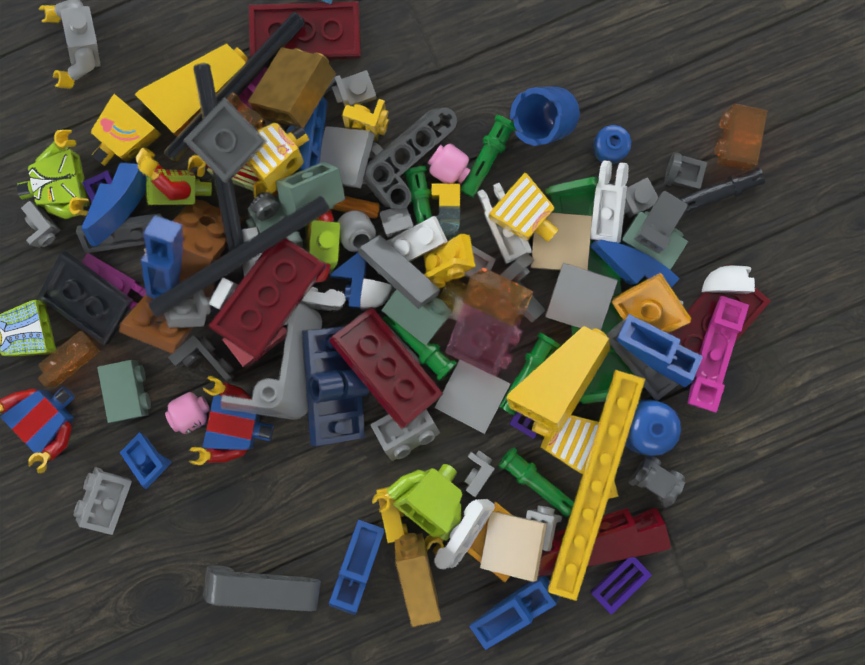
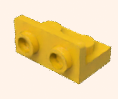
M381 99L378 100L374 114L370 113L368 108L357 104L354 107L346 105L342 114L345 128L370 131L375 134L373 139L375 142L378 141L380 134L385 135L389 124V119H387L389 111L385 109V101Z
M460 234L423 255L426 273L423 275L438 288L444 287L445 283L452 279L463 277L465 272L475 268L470 235Z

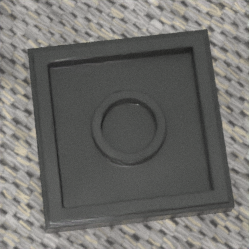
M225 98L184 139L190 148L225 183H228L268 142Z

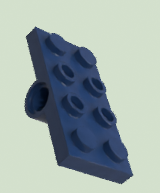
M344 327L302 331L310 444L312 446L365 438L362 396H366L369 393V389L329 341L332 336Z

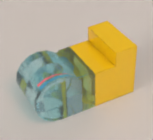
M432 184V199H439V215L437 220L446 239L452 238L457 234L460 224V184Z

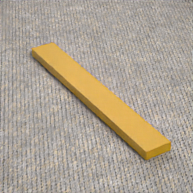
M615 370L548 586L549 593L577 600L645 382L644 378Z

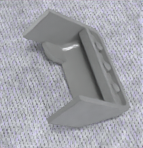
M300 302L284 324L288 325L280 380L264 379L257 383L253 391L252 400L222 396L221 409L293 420L300 419L307 414L308 404L302 331L321 329L322 318L315 309Z

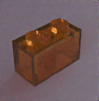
M733 104L727 112H723L720 121V128H723L722 139H718L715 148V155H718L717 164L744 170H751L758 165L767 110Z
M482 268L470 277L462 302L513 327L524 317L533 291Z

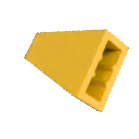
M226 43L140 89L135 95L178 136L201 111L193 71L194 65L207 63L211 66L215 93L217 94L249 59L239 48L233 50Z
M583 326L508 394L506 398L509 407L560 434L610 351L607 335L599 329L593 328L591 330Z

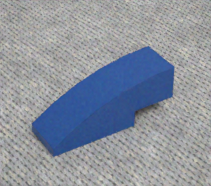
M120 163L112 183H100L81 228L91 246H98L115 232L130 216L146 191V174L138 169V164Z
M157 216L152 218L144 231L146 253L141 260L146 296L154 299L179 284L183 254L182 225Z
M606 240L592 242L589 246L628 285L637 284L639 281L642 283L659 273L663 275L671 288L680 279L666 266L634 248Z
M628 314L616 339L639 360L683 387L688 386L693 381L703 356L679 345L680 339Z
M358 520L329 602L330 607L356 615L385 530L384 528Z
M546 576L537 577V581H530L470 624L469 627L485 650L532 622L533 618L557 605L560 596L548 592L550 581Z

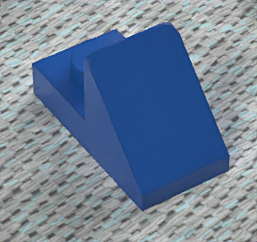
M358 253L330 274L335 279L352 280L351 285H346L345 300L349 301V307L354 309H361L363 279H366L367 262Z
M140 432L120 452L142 487L146 489L172 463L171 460L159 454L149 439Z

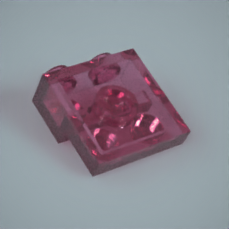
M466 301L463 303L445 353L496 376L502 369L507 370L512 361L513 355L509 351L512 344L516 346L522 336L523 330L519 329L521 321L499 310L491 312L472 302Z

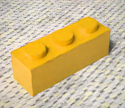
M388 487L377 489V493L386 494ZM383 498L378 499L381 508L386 504V500ZM394 499L390 501L389 509L381 512L388 543L395 542L402 535L408 533L406 523L403 524L401 518L404 517V513L393 505Z

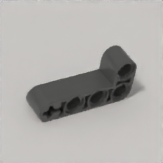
M431 109L367 163L363 180L385 207L403 209L408 206L411 201V192L400 178V175L454 130L457 124V117L451 109ZM439 122H440L441 125H442V126H435V125H436L437 123H439ZM419 131L424 136V141L420 146L415 138ZM397 149L403 152V160L399 164L394 156ZM379 166L383 171V176L377 182L373 177V172ZM394 189H397L399 192V200L396 203H393L390 197Z
M209 565L206 569L203 597L207 603L220 606L316 611L321 581L308 577L234 572L230 567Z

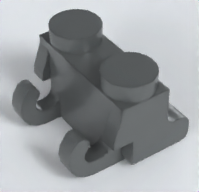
M646 455L628 483L632 486L637 485L641 488H647L659 496L658 500L662 502L661 505L667 508L674 504L677 496L681 494L685 485V477L677 471L668 472L660 467L661 461L658 458Z

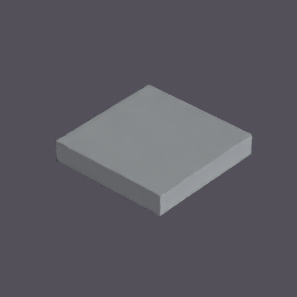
M326 126L322 139L320 163L325 162L339 168L342 186L361 188L375 134L366 130Z
M563 263L545 317L579 328L585 326L591 330L593 328L601 330L618 280Z
M460 358L435 408L485 434L510 383Z

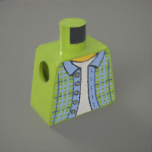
M32 300L0 314V353L2 356L16 357L57 353L47 307L43 301Z

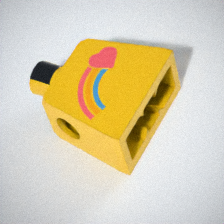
M114 94L91 130V133L102 142L93 152L92 156L104 166L115 154L125 162H130L137 156L142 147L147 148L161 136V133Z

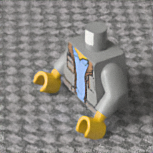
M66 0L55 6L42 5L39 7V11H45L46 13L45 19L41 20L42 22H59L62 18L71 67L68 68V72L56 70L53 73L54 78H59L55 87L71 89L74 85V80H78L93 70L94 67L100 66L98 45L90 7L83 6L80 0Z

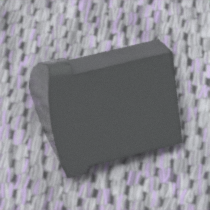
M674 152L667 166L665 185L671 186L674 184L696 191L700 190L707 162L682 156Z

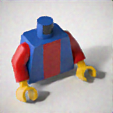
M213 376L207 377V379L215 381L213 389L203 388L205 392L213 395L203 448L192 447L190 451H199L200 457L197 461L189 462L196 465H202L205 462H229L244 456L247 450L253 449L256 438L271 441L274 425L259 422V414L221 409L222 396L252 400V397L241 387L225 382L222 383Z
M64 386L54 395L48 390L28 389L12 393L0 399V412L4 413L0 418L34 452L29 458V467L36 461L43 463L38 467L37 473L45 472L47 461L55 459L69 443L72 431L71 422L74 417L65 407L75 399V396Z

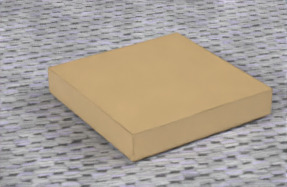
M552 213L547 220L557 227L559 231L549 242H546L536 232L534 233L532 258L534 261L531 263V268L560 271L562 264L566 263L588 270L592 216Z
M493 511L489 516L480 568L532 582L537 581L547 523Z

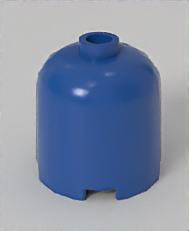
M556 86L534 87L518 94L512 103L510 119L514 120V126L517 130L515 132L516 136L524 143L533 146L548 144L565 138L574 131L580 116L579 104L574 95L567 89Z
M650 399L639 400L625 445L632 452L647 456L662 455L672 450L681 434L680 420L676 412L667 404Z

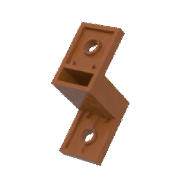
M195 199V204L187 205L172 221L181 224L183 229V254L179 283L219 259L227 247L220 208L212 206L203 200ZM239 216L240 225L242 229L245 218ZM215 282L203 289L205 297H209L210 300ZM145 295L121 322L120 332L174 354L194 327L169 328L165 314L156 317L150 310L148 303L154 298Z

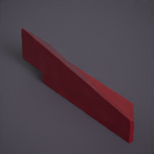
M628 508L604 515L587 567L669 550L671 544L666 524L657 508H652L633 518ZM566 529L554 533L551 551L542 550L538 577L553 573Z

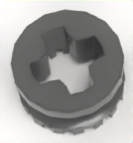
M270 192L264 193V195L261 194V198L257 197V200H253V203H251L250 208L252 212L256 213V217L260 221L269 219L279 210L280 205L276 200H273L274 197Z

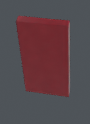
M359 1L332 2V4L320 2L249 5L250 58L293 12L298 13L304 19V26L283 48L292 50L297 48L312 54L320 53L327 59L361 58Z
M288 238L283 239L261 254L209 327L256 360H259L323 272L326 264Z
M755 286V292L748 294L702 292L687 310L691 317L690 323L668 334L680 339L679 345L699 354L720 297L725 296L749 305L742 330L737 334L736 342L771 300Z
M373 307L369 308L329 339L330 343L401 429L406 427L443 395L441 390Z

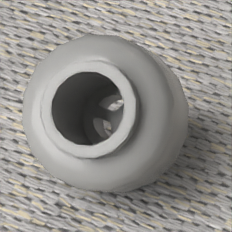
M349 211L338 220V223H340L339 239L343 247L351 252H359L361 246L376 237V230L371 220L361 211Z

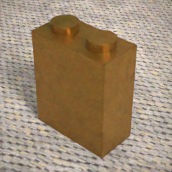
M281 47L248 103L263 119L295 127L301 126L304 129L336 73L329 65V60L320 53L312 54L297 48L292 50Z
M404 534L395 540V555L411 625L415 627L440 621L438 596L423 534Z

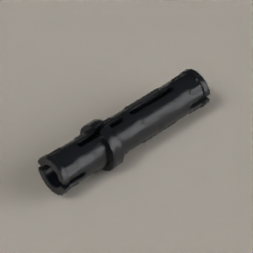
M757 167L739 176L733 174L728 176L726 181L679 197L681 201L687 204L684 213L687 214L732 195L735 197L740 196L745 190L765 184V177H758L763 175L762 170Z

